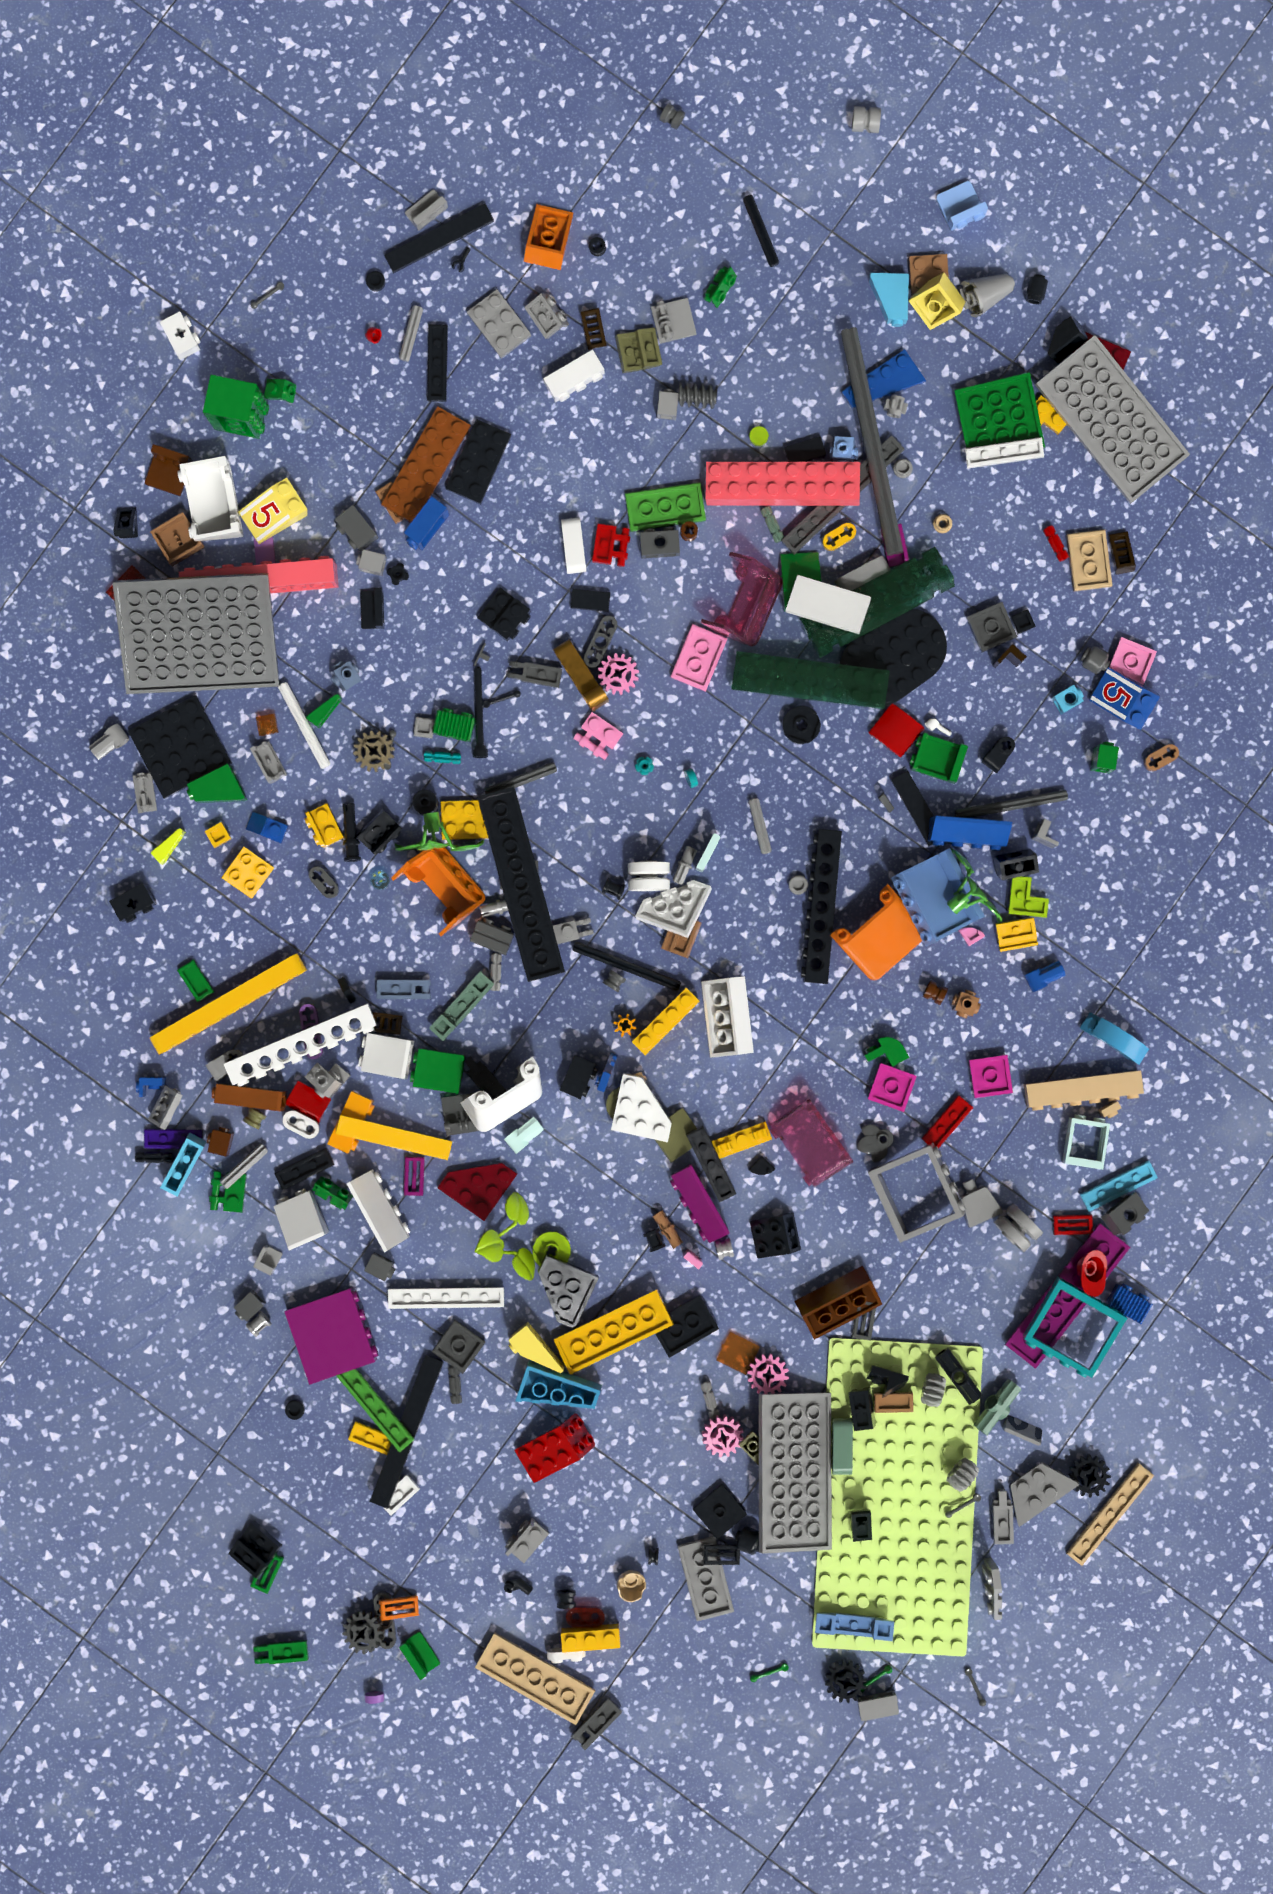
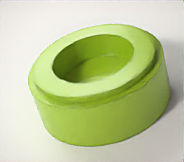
M761 426L754 427L749 435L750 442L758 447L765 445L769 437L768 431Z

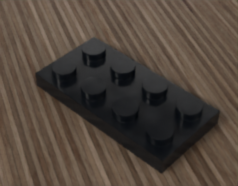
M476 419L446 486V490L481 505L512 435Z

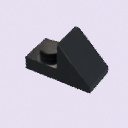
M136 508L117 509L113 529L115 537L119 536L121 539L138 537Z
M872 1365L866 1379H870L875 1384H885L882 1398L904 1387L909 1380V1376Z
M871 1510L850 1511L853 1542L872 1540Z

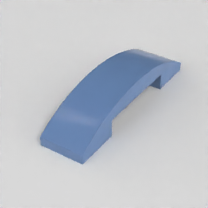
M817 1613L815 1633L872 1637L875 1640L893 1641L894 1621L856 1614Z

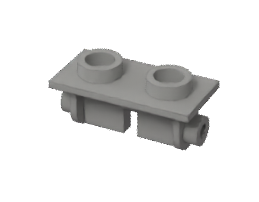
M138 773L134 775L133 783L138 814L157 811L151 774Z

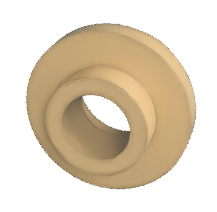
M940 514L934 519L933 527L938 533H947L952 528V520L948 515ZM944 521L946 523V526L941 527L939 525V522Z

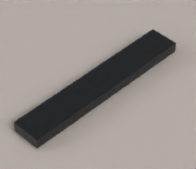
M486 203L385 254L384 257L394 274L493 223L494 219Z

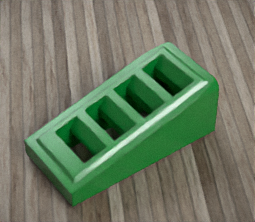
M338 694L332 696L305 718L317 728H321L342 701V698Z

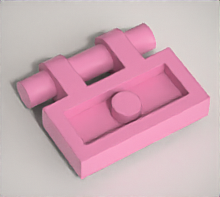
M591 712L581 727L587 733L585 736H582L577 732L573 739L578 741L579 745L583 748L585 746L594 752V756H599L606 760L609 754L603 749L607 746L613 750L623 736V733ZM592 736L601 742L598 746L590 741Z

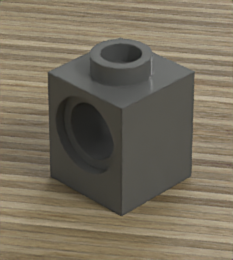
M374 1252L364 1271L385 1281L387 1277L391 1279L396 1269L393 1267L395 1262Z
M252 1290L234 1307L236 1310L235 1314L242 1321L244 1319L249 1321L266 1303Z

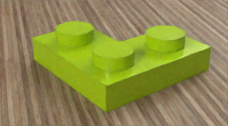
M1021 876L1012 878L1008 914L1047 918L1049 899L1030 897L1032 877Z

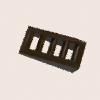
M599 308L581 311L580 317L588 350L607 346ZM596 315V319L586 321L587 316ZM596 322L598 324V326L596 327H587V324H592ZM599 330L600 334L589 336V332ZM601 338L600 342H590L591 339Z
M1128 531L1110 534L1109 542L1116 575L1134 572L1136 564ZM1125 539V542L1115 544V541ZM1124 547H1126L1125 550H1120V551H1117V550H1116V549H1119V548H1124ZM1128 555V557L1118 559L1119 556Z
M372 1012L376 1022L377 1017H381L379 1028L374 1026L373 1032L401 1034L403 1016ZM385 1018H388L387 1029H384ZM393 1019H396L395 1030H391Z

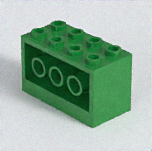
M210 375L203 414L214 430L260 439V434H263L265 430L263 420L264 416L268 415L269 404H267L257 384Z

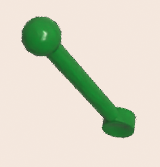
M783 1663L779 1668L759 1675H751L750 1681L756 1682L757 1679L779 1671L786 1672L789 1667L786 1663Z
M890 1665L885 1666L881 1673L865 1683L866 1687L886 1673L890 1674L893 1670Z

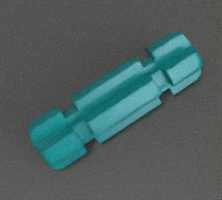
M425 751L424 761L460 764L461 754Z

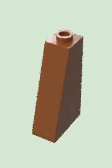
M218 1083L212 1089V1098L214 1103L284 1111L286 1109L288 1091L246 1086L238 1087V1085Z

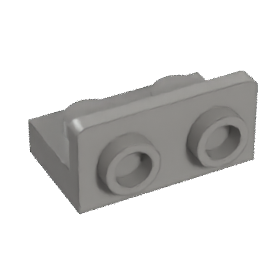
M541 293L524 308L545 339H549L562 327H567L569 323L566 314L557 307L556 299L551 294Z
M165 1085L148 1120L159 1128L166 1130L183 1096L181 1092Z

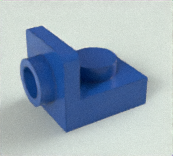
M140 1077L139 1081L136 1082V1092L139 1093V1097L146 1096V1085H148V1089H160V1086L166 1085V1077Z

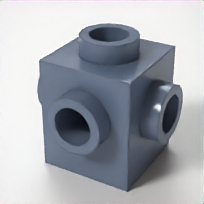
M342 660L333 666L334 670L330 672L332 682L336 687L339 686L342 692L362 681L358 675L359 670L354 663H350V661L344 663Z

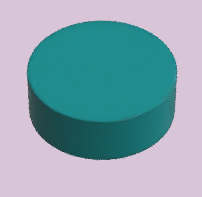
M691 768L685 770L684 774L689 787H697L698 780L694 770Z

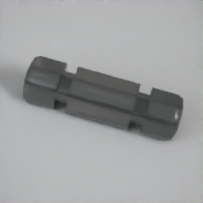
M450 1366L448 1371L449 1375H451L449 1377L450 1393H452L450 1396L451 1403L460 1404L462 1403V1395H460L461 1379L458 1375L460 1372Z

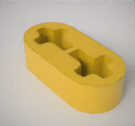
M845 523L829 532L823 538V547L827 551H834L850 542L856 535L855 526L851 523ZM844 528L852 530L850 537L848 535L840 536L844 533ZM829 537L831 540L838 537V540L834 543L835 546L826 544Z

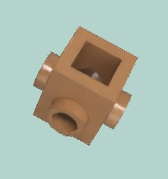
M965 989V992H959L958 995H954L951 1005H954L952 1010L957 1011L956 1015L966 1019L968 1016L973 1017L980 1009L981 1004L978 1003L980 998L975 997L976 993ZM966 1000L970 1001L971 1003L970 1007L968 1008L964 1006V1002Z

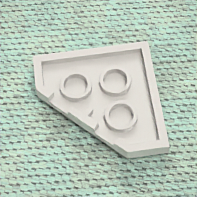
M692 880L687 882V885L677 889L674 887L662 892L659 896L644 899L635 917L637 920L688 938L712 888L709 885Z
M623 1073L611 1130L668 1142L672 1122L647 1086V1083L643 1077Z

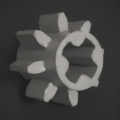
M891 395L890 399H886L883 410H887V416L901 418V414L905 415L908 403H904L905 398Z

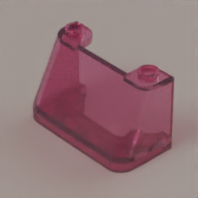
M806 1098L770 1124L772 1128L769 1131L775 1139L780 1138L804 1172L805 1176L802 1178L809 1187L813 1185L815 1188L853 1163L852 1158L809 1098Z

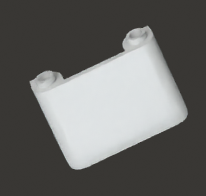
M226 456L180 464L178 477L179 481L183 482L186 487L192 519L191 527H188L190 538H193L194 541L243 537L231 466Z
M533 1057L516 1068L518 1070V1076L514 1080L516 1086L496 1099L492 1100L488 1093L478 1091L461 1102L462 1107L479 1131L486 1132L541 1097L540 1071Z

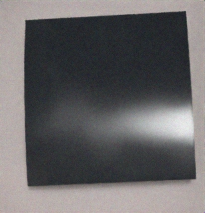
M253 1521L249 1524L242 1537L237 1539L228 1554L250 1574L258 1578L274 1559L282 1544L256 1521Z

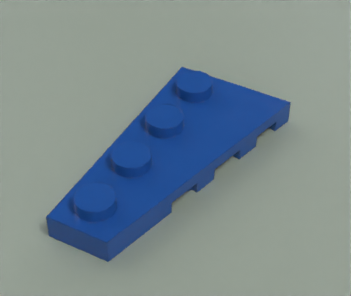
M903 350L867 374L872 402L926 382V379L906 350ZM851 385L843 390L841 394L853 409L856 408Z

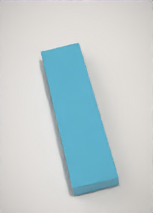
M1146 1161L1079 1195L1087 1211L1090 1212L1158 1177L1150 1161Z

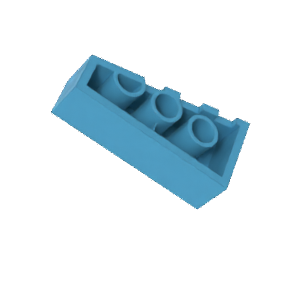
M529 1360L515 1402L526 1401L537 1404L548 1403L558 1406L569 1405L570 1407L595 1409L602 1385L566 1372L559 1373Z

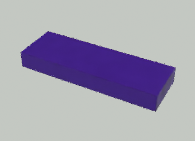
M144 1129V1149H181L189 1133L203 1139V1129Z

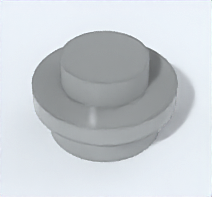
M907 459L896 461L893 467L895 475L899 478H907L913 470L911 462Z

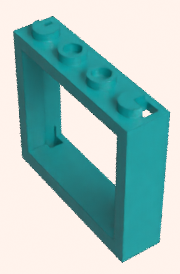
M1057 1276L1024 1332L1023 1338L1028 1346L1034 1349L1037 1346L1043 1350L1042 1353L1047 1357L1052 1358L1054 1356L1059 1359V1363L1067 1368L1072 1366L1077 1369L1076 1373L1086 1378V1376L1093 1378L1128 1318L1122 1312L1095 1297L1088 1296L1080 1288ZM1060 1290L1067 1292L1117 1321L1089 1368L1033 1337Z

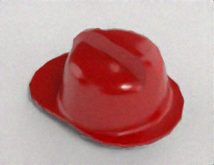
M1099 1250L1090 1251L1087 1255L1081 1257L1077 1263V1273L1081 1277V1286L1084 1292L1091 1297H1098L1102 1294L1106 1284L1107 1259L1103 1252Z

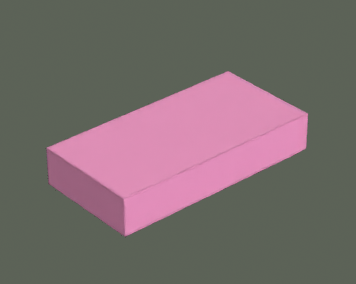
M689 1249L683 1253V1257L697 1269H700L703 1265L702 1259Z

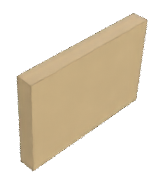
M1097 530L1067 534L1073 591L1112 587L1106 531Z

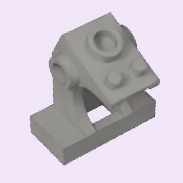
M317 1062L305 1078L315 1086L314 1091L320 1097L332 1098L351 1075L337 1063L327 1071Z

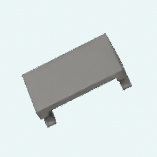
M264 741L261 745L250 748L268 783L272 784L287 776L270 742Z

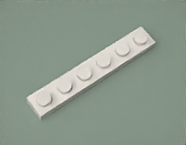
M504 1287L388 1289V1309L504 1307Z

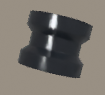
M570 1589L558 1590L557 1597L559 1601L557 1602V1608H575L576 1602L574 1597L576 1596V1591Z

